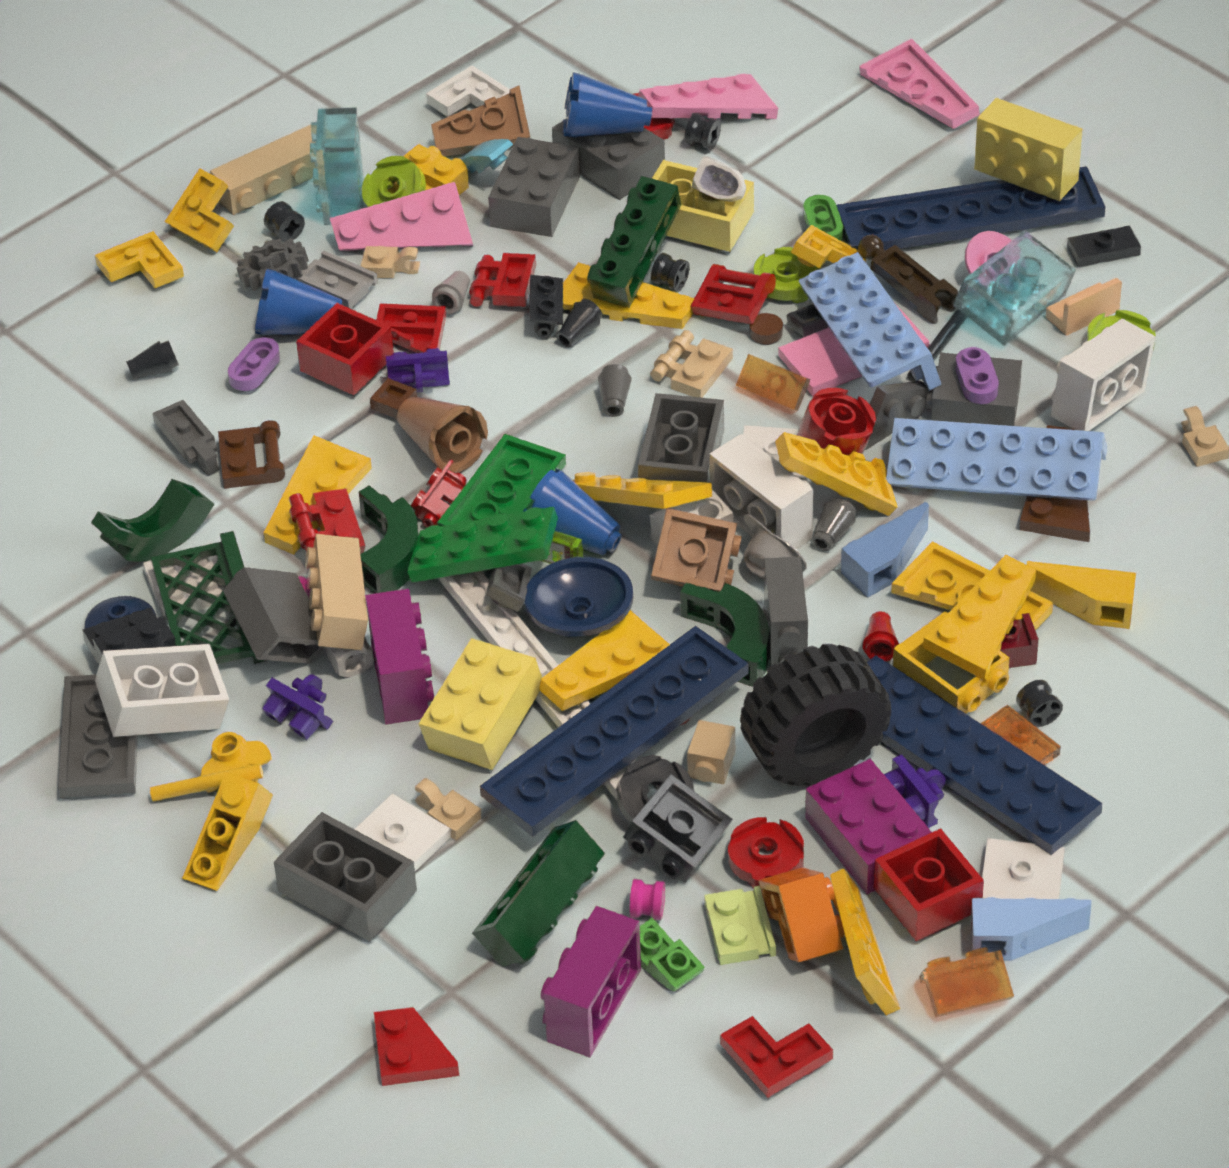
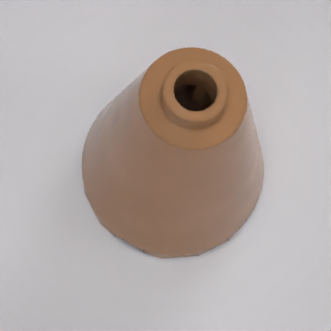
M410 397L400 405L397 412L398 424L432 463L441 470L452 459L454 462L449 470L454 473L461 472L471 467L483 452L479 448L483 438L487 440V422L481 412L470 406Z

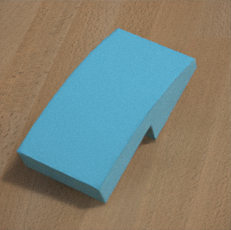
M508 139L489 140L474 147L461 160L471 173L477 170L480 174L489 166L492 170H495L507 159L504 153L513 144Z

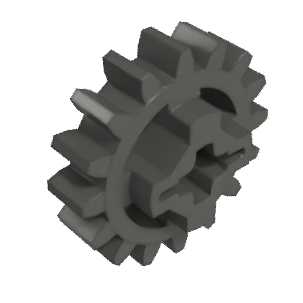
M278 238L277 240L265 241L262 247L253 246L251 252H244V259L237 261L239 267L236 269L244 287L251 286L252 290L256 291L263 285L266 269L275 270L291 278L303 276L302 270L308 269L307 262H309L305 247H302L300 241L294 243L293 239L290 238L282 242V239Z

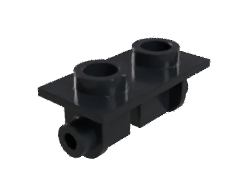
M530 274L529 321L535 322L534 331L541 338L549 337L554 331L555 324L563 325V278Z

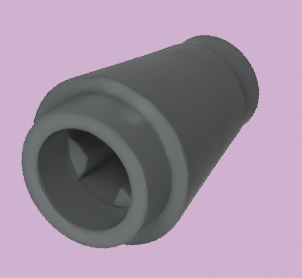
M619 364L605 366L598 376L603 412L611 417L623 414L632 381L628 369Z
M833 498L830 502L825 503L812 538V543L823 551H829L855 523V507L842 498Z

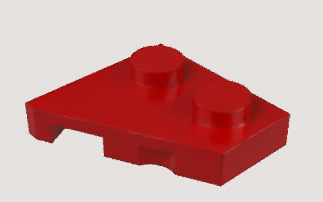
M380 303L376 320L391 326L393 343L416 353H424L427 349H440L446 321V306Z
M414 1007L374 1012L382 1086L459 1076L458 1061Z

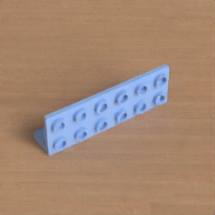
M858 252L845 256L838 262L821 270H815L799 280L801 288L869 387L881 384L908 370L911 371L916 381L922 379L929 390L942 385L932 354Z
M894 418L886 480L891 486L1095 501L1097 499L1101 460H1106L1107 443L1104 432Z

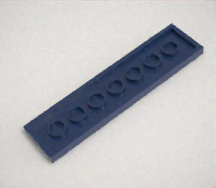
M1087 166L1079 167L1077 183L1061 201L1000 179L836 205L843 223V235L849 246L858 250L860 240L866 235L873 234L883 241L885 251L893 245L901 249L972 238L985 231L1004 233L1105 217L1106 209Z
M694 626L480 785V795L534 837L748 674V663L699 627Z
M877 655L867 661L886 689L891 701L890 723L887 731L882 732L883 739L881 742L900 755L902 754L906 759L923 768L926 772L939 770L945 777L946 786L1030 842L1035 843L1050 855L1054 854L1102 813V802Z

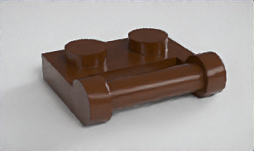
M267 420L258 427L218 431L224 489L275 483L284 479L285 466L280 462L278 445L281 432L280 426L276 421ZM254 444H265L267 463L264 467H257Z

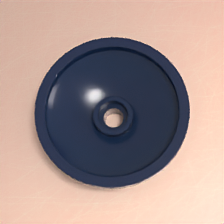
M592 557L567 558L547 565L531 578L527 584L525 607L533 622L548 632L566 637H587L602 633L625 618L633 604V586L628 575L620 567L609 561Z

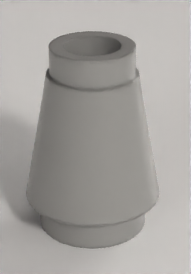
M455 271L437 285L432 292L433 305L446 306V314L459 311L470 284L469 276L465 272Z

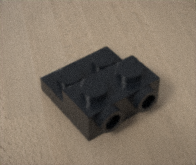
M151 608L135 611L129 615L82 629L84 641L98 664H100L103 651L176 646L175 636L162 617L157 618Z
M671 774L633 819L623 838L628 841V847L634 854L641 857L647 855L657 862L661 873L665 877L672 880L679 878L685 883L705 859L710 849L726 831L733 819Z

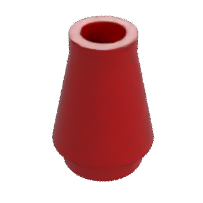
M878 611L870 616L862 648L869 659L877 655L888 662L893 658V650L899 645V642L891 624L890 615L886 612Z

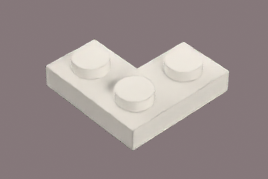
M470 66L426 93L427 104L449 117L470 103L479 107L484 105V101L495 96L497 99L509 94V89L476 67Z

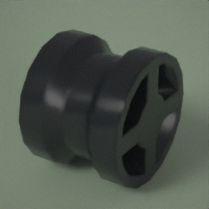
M692 114L685 129V142L691 145L698 143L704 149L712 150L720 136V120L714 118L706 120L701 114Z
M280 201L268 208L264 216V225L285 242L290 238L294 240L301 234L304 229L305 220L299 212L293 211L288 203Z
M661 253L652 267L651 281L659 286L666 284L670 290L679 292L688 279L690 264L686 260L679 259L676 261L673 260L671 255Z
M1045 680L1029 682L1016 696L1017 704L1021 710L1027 712L1028 720L1035 727H1043L1052 723L1063 710L1062 702L1057 696L1052 695V689Z

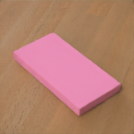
M899 308V310L905 316V318L910 323L912 328L915 330L917 335L928 348L929 340L921 333V331ZM829 328L778 347L780 359L812 396L819 390L834 388L862 377Z

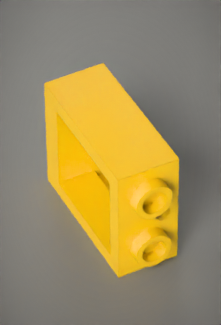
M945 611L894 648L893 667L966 714L975 711L981 702L993 693H998L1004 689L1009 680V657L1000 651L997 658L993 659L985 680L976 676L958 690L925 666L936 658L937 655L923 648L924 637L948 614Z

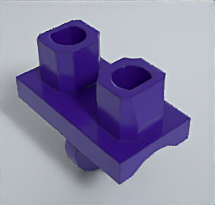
M439 348L427 349L424 353L407 354L404 351L394 352L392 356H386L388 378L416 388L417 393L424 392L423 387L450 385L447 350L441 351Z
M314 674L308 675L304 680L298 677L295 678L292 682V687L297 689V691L273 677L265 685L271 694L262 707L263 712L267 717L281 724L290 710L295 711L296 715L288 726L307 740L319 726L328 730L334 722L330 717L324 715L323 706L315 702L316 700L319 703H323L326 700L327 694L321 691L322 679Z
M902 754L892 758V770L884 774L928 828L937 825L938 819L935 817L934 812L939 801L944 797L941 789L946 780L939 770L926 772L923 768L915 771Z

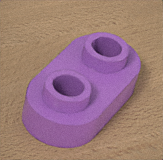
M266 337L250 341L228 367L230 385L240 391H250L257 388L280 361L278 343Z
M977 347L961 350L956 356V373L965 398L976 404L992 402L998 395L999 381L990 355L985 350Z

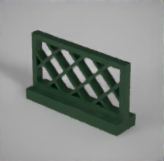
M234 531L220 533L221 542L151 557V564L169 629L175 636L176 646H187L192 643L196 645L210 644L217 664L252 657L254 664L268 661L256 658L229 602L226 601L227 598L222 591L217 597L205 591L212 581L226 587L234 575L244 568ZM215 555L217 557V562L211 570L197 564L202 558ZM174 564L182 567V570L175 578L163 573L161 567ZM190 572L204 577L197 587L183 582ZM176 589L190 594L183 605L169 599ZM198 598L212 604L205 614L191 609ZM219 608L233 613V616L226 624L212 618ZM184 616L198 621L191 632L177 626ZM206 625L220 631L212 642L198 636ZM229 635L240 640L242 646L227 649L220 646V644Z

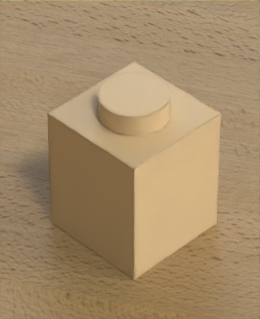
M703 720L698 721L687 752L688 774L690 778L703 782L725 784L736 752L734 726Z

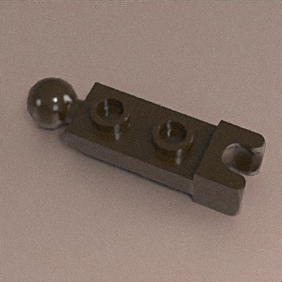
M866 235L860 240L858 244L859 254L863 258L871 260L870 269L917 306V312L933 324L938 322L937 313L940 307L945 308L949 312L955 311L959 301V292L945 279H937L896 245L885 251L883 241L876 235Z

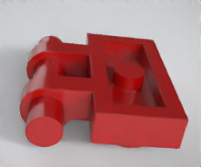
M503 253L501 261H494V258L488 254L482 256L481 261L476 264L474 272L476 280L471 283L469 289L470 303L473 306L479 307L488 296H492L493 305L526 307L530 291V274L534 275L537 265L536 254Z
M346 488L313 493L311 498L312 505L305 503L300 493H295L289 497L291 505L289 513L292 521L297 523L300 532L298 540L302 549L307 551L308 547L313 548L316 534L359 538L360 554L364 552L366 545ZM317 521L320 531L313 529L311 522Z

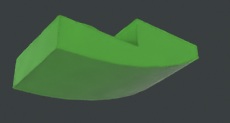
M653 918L640 926L641 967L665 987L675 992L704 971V965L681 939L674 942Z

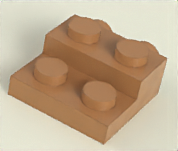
M667 508L651 580L683 587L687 582L716 592H720L725 583L731 585L734 570L728 569L730 556L738 557L742 536L735 535L737 523Z

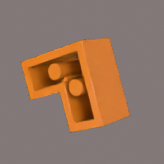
M802 867L759 880L768 918L779 921L788 959L802 962L843 949L840 939L845 936L842 921L838 915H834L830 901L835 898L834 889L830 879L824 877L823 872Z

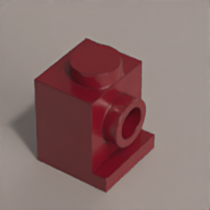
M1029 613L1022 614V619L1013 621L1009 634L1005 635L1001 643L1000 651L1009 657V668L1037 664L1039 639Z

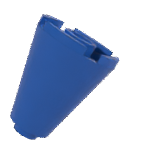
M573 72L569 80L564 108L566 109V117L568 119H563L562 133L564 137H581L642 132L644 126L650 125L652 107L647 106V100L583 74Z
M266 269L261 299L259 301L255 334H304L336 303L342 305V299L275 270Z
M555 468V471L551 469L541 479L530 496L534 500L531 508L554 506L558 516L553 536L554 541L599 555H604L607 551L612 553L622 539V534L619 533L620 525L560 469Z

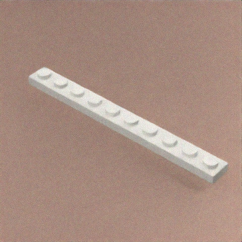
M482 571L438 578L490 644L535 657L542 678L558 666L557 662L513 609L500 607L490 597L486 596L489 580ZM541 691L535 699L557 727H560L590 704L586 700L562 711ZM636 759L603 783L616 800L617 784L626 769Z

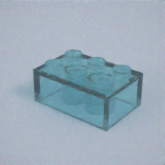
M357 107L318 109L317 122H311L312 142L316 143H310L311 163L315 162V167H317L313 168V185L320 192L316 193L317 213L323 212L324 225H332L330 221L332 217L363 209L362 184L364 173Z
M1024 230L962 281L954 306L1005 346L1044 314L1046 307L1057 303L1066 295L1076 269Z

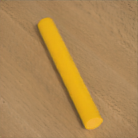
M255 764L150 787L151 799L154 802L219 788L225 772L251 781L262 779L261 764Z

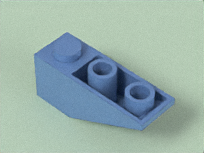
M924 502L913 509H909L901 516L878 526L872 532L849 542L841 548V574L867 598L890 586L904 570L928 530L929 504Z

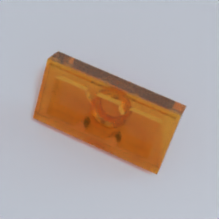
M748 354L736 386L798 411L811 379Z
M1008 705L981 723L1044 765H1047L1060 755L1061 746Z

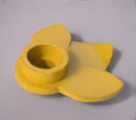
M224 732L214 739L211 750L212 758L202 767L201 776L255 764H261L262 766L271 761L272 756L269 748L263 742L246 741L242 736L234 732ZM218 788L206 790V792L210 793Z

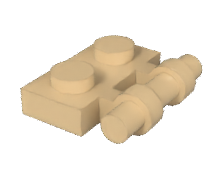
M684 330L680 336H675L668 346L669 350L656 359L650 376L658 382L664 376L671 378V389L692 397L703 398L732 361L733 349L704 338L697 346L692 345L691 342L694 340L693 333ZM679 358L685 360L683 364L676 363Z

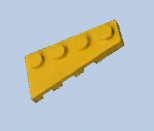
M579 262L563 282V309L571 310L575 302L589 299L600 308L602 314L609 315V320L623 321V319L638 318L640 324L683 329L694 314L691 309L694 298L642 282L630 308L593 298L590 283L587 281L591 266Z
M313 435L263 532L265 543L294 555L301 547L298 540L300 532L297 523L292 521L289 513L291 508L289 497L295 493H300L303 496L304 502L312 505V494L316 492L346 488L349 494L372 469L371 458ZM311 522L313 529L317 530L319 527L318 522Z
M593 472L574 474L575 479H572L585 493L596 501L666 509L712 497V483L647 480L644 478L624 479L619 475L596 477Z
M1005 555L924 637L923 648L985 680L993 659L997 658L1001 650V643L1005 635L1009 634L1017 612L1021 610L1035 582L1036 569Z
M630 610L622 621L598 634L541 678L539 690L558 708L564 711L607 692L670 644Z
M842 868L830 874L835 895L832 901L840 913L855 976L861 983L863 993L870 1005L877 1003L884 1014L889 1015L899 1010L900 1006L859 888L846 870Z

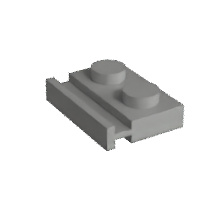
M327 251L321 253L319 260L314 259L308 265V269L302 270L303 276L295 277L298 281L342 299V305L350 309L369 292L371 285L375 286L378 283L377 273Z

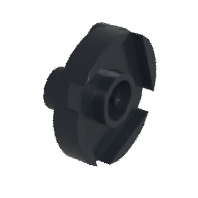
M651 755L636 760L626 769L617 784L616 791L619 808L630 823L650 800L647 796L649 793L648 786L653 785L654 789L658 790L671 774L694 790L689 774L680 764L675 761L671 763L666 759H661V756Z

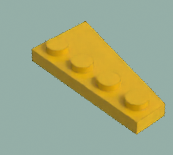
M783 432L775 440L779 462L787 471L799 473L809 478L816 485H824L836 491L844 498L849 497L862 503L869 510H876L890 516L898 508L891 484L886 480L887 470L884 460L874 458L871 462L865 461L866 459L863 454L854 451L849 456L844 455L839 447L832 445L822 449L815 440Z
M932 541L892 582L891 593L952 610L990 570ZM1030 591L1014 620L1022 619V614L1029 613L1034 628L1037 630L1052 614L1053 602Z

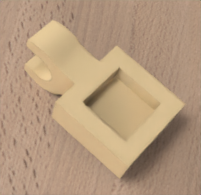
M366 246L361 267L377 273V278H394L395 272L417 274L420 261L410 260H416L418 248L406 247L399 253L398 247Z
M1197 406L1183 409L1187 420L1181 422L1182 428L1185 431L1182 444L1196 467L1228 459L1229 446L1216 425L1205 427L1202 413Z
M424 778L415 786V790L421 793L415 799V802L423 809L429 810L427 812L429 816L451 828V838L455 841L481 819V808L454 790H451L444 796L436 784L427 778Z

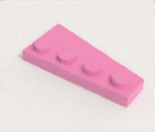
M913 39L859 66L861 76L952 129L980 115L979 106Z
M738 74L724 78L655 86L653 88L640 89L638 96L646 99L647 106L652 107L651 118H690L692 113H699L707 116V118H720L721 113H737L738 119H751L752 113L764 114L766 119H777L779 109L751 74Z
M455 182L330 218L340 251L365 250L366 246L398 247L400 249L430 246H474Z

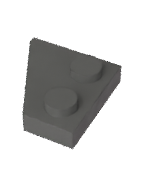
M915 381L876 387L870 402L875 412L876 421L865 450L893 433L894 418L916 419L919 417L926 405L927 392L930 391L924 382Z

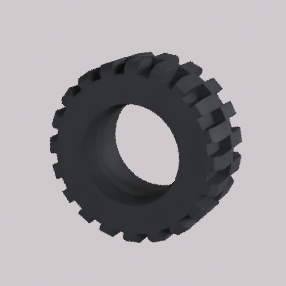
M822 644L820 648L809 646L803 648V652L798 654L793 652L785 656L783 662L778 665L774 663L767 669L768 673L763 678L759 677L754 682L753 691L748 692L744 699V707L741 708L740 715L742 735L766 773L778 782L799 787L803 783L812 786L821 780L855 766L854 764L862 759L864 761L871 754L873 746H878L883 739L882 732L888 729L891 716L889 694L865 658L859 652L853 651L852 648L842 645Z

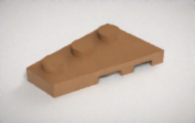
M520 85L509 89V94L496 99L494 96L485 100L484 105L473 110H462L431 124L434 146L440 150L442 156L468 153L477 145L489 140L508 139L514 145L517 137L530 138Z

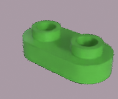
M826 195L808 197L803 204V217L807 229L813 225L841 241L843 238V223L835 201Z

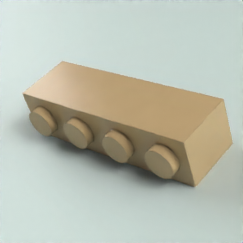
M317 121L210 170V174L223 180L228 185L219 202L231 214L235 215L340 166L339 140Z
M316 534L313 548H307L305 557V568L309 569L307 589H311L309 609L313 610L311 630L317 631L318 646L362 650L368 615L359 538Z

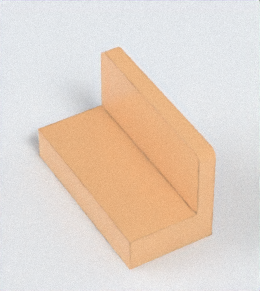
M1114 278L1104 284L1099 282L1046 307V318L1065 336L1088 326L1099 314L1105 313V317L1120 309L1122 282L1118 278Z

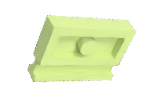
M755 886L753 891L743 892V889L704 895V905L720 965L759 959V955L770 954V957L776 956V944L760 886Z

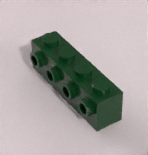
M641 176L636 187L630 189L627 204L623 212L618 213L616 216L614 230L610 238L604 240L597 263L592 264L589 269L587 281L590 283L593 298L630 308L681 207L677 185Z
M577 820L553 827L472 934L502 967L518 962L519 964L527 962L537 952L536 944L539 940L558 924L556 918L561 911L568 908L577 899L578 894L576 892L580 886L598 871L596 865L605 852Z

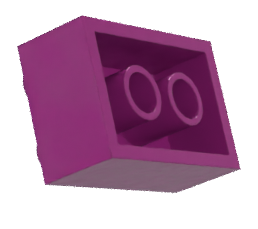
M409 589L365 595L371 647L385 724L420 720L428 709V703H431L434 699L432 681H426V678L432 677L430 657L421 653V651L427 650L424 628L416 627V625L422 624L419 602H411Z
M871 758L806 788L805 819L866 895L875 891L874 868L876 858L931 833V830Z
M595 906L588 919H582L576 932V940L571 948L566 947L563 950L559 959L558 970L553 978L548 977L545 980L540 997L544 1000L545 1009L542 1022L546 1025L548 1043L591 1058L641 971L639 920L599 906Z

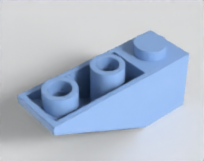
M972 898V960L1012 961L1089 929L1091 900H1078L1074 898Z

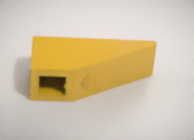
M1027 561L1028 566L1036 569V579L1030 590L1031 592L1053 602V605L1092 625L1130 629L1136 579L1135 572Z
M225 772L182 879L218 891L259 831L273 794L257 782Z

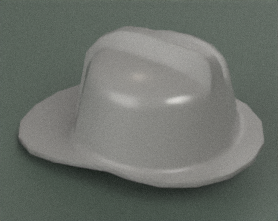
M749 514L744 516V521L753 534L744 552V560L748 569L753 574L764 579V558L801 556L802 571L804 572L807 569V563L792 545L773 534Z

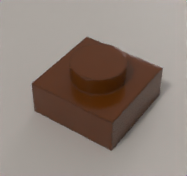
M388 378L371 396L370 407L375 411L397 419L400 405L410 397H417V389Z

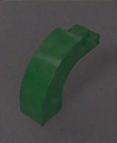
M171 479L159 500L144 514L132 519H121L98 511L91 524L102 532L100 538L127 561H150L151 557L167 554L189 539L204 522L214 503L194 486Z
M368 485L358 492L361 517L384 537L378 544L360 554L364 585L374 594L399 590L410 579L407 571L419 536L417 518L411 505L403 497L392 503L385 494L378 493L373 487Z
M686 582L680 591L681 617L715 627L726 633L731 638L726 648L748 663V674L738 682L753 687L754 682L759 677H764L769 661V626L762 608L747 593L727 583L724 584L720 592H716L706 587Z

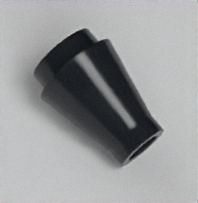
M589 299L575 302L561 329L556 333L558 341L566 347H572L575 342L600 325L602 311Z
M168 340L163 343L157 341L133 359L126 361L134 380L140 377L172 372L171 368L179 365Z

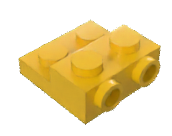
M418 144L403 156L422 170L426 181L425 190L455 182L459 195L469 188L468 170L465 163L459 158L450 160L442 156L440 150L435 146L426 148ZM394 182L393 188L388 189V192L393 194L399 189L397 182Z

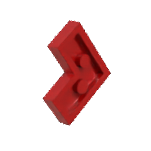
M753 1016L720 1034V1045L767 1098L833 1059L832 1047L810 1023L777 1042Z

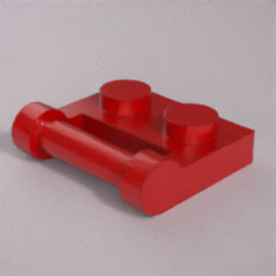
M713 264L691 304V309L695 315L753 325L768 293L771 294L775 289L776 277L774 274L765 272L757 275L728 270L724 265ZM726 282V283L738 284V285H743V286H749V287H754V289L745 288V287H739V286H734V285H728V284H723V283Z

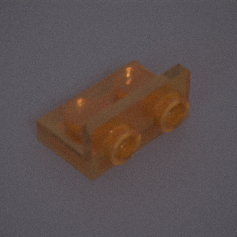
M985 947L965 953V959L951 962L950 957H941L927 962L928 968H925L920 973L919 979L921 984H926L935 1018L1010 1000L1014 997L1001 950L989 953Z

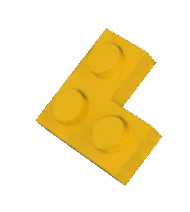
M199 168L164 222L217 253L234 227L230 221L212 212L228 188V185L223 180Z
M813 225L796 241L791 251L792 254L798 256L797 259L802 264L821 268L827 260L835 263L845 256L859 253V250L852 248Z
M154 231L95 254L96 265L110 282L141 271L152 286L158 288L184 277L183 266Z

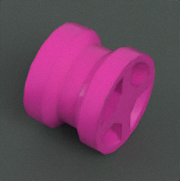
M633 879L630 894V918L649 915L654 920H662L666 889L664 881L645 884L641 879Z

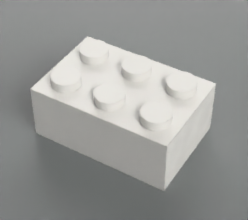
M1121 319L1112 326L1106 327L1090 341L1084 342L1080 348L1071 354L1065 355L1059 361L1056 369L1058 377L1056 388L1051 397L1053 401L1051 417L1074 430L1089 431L1145 392L1156 336Z
M742 434L709 453L712 490L733 512V522L737 523L741 529L753 537L744 521V516L749 514L773 534L787 541L796 550L812 540L813 488L805 480H801L792 472L787 471L779 461L773 459L757 443L751 442Z
M210 644L103 651L95 678L113 737L220 729L229 703V697Z

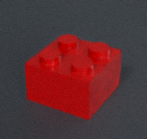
M336 303L296 341L301 372L352 395H355L386 365V356H392L394 353L391 326L339 303Z
M941 828L875 859L874 890L915 941L970 916L972 898H983V878Z

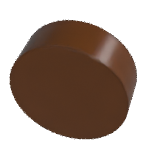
M771 313L758 314L753 325L749 324L750 337L760 344H772L779 341L783 335V322L781 318Z

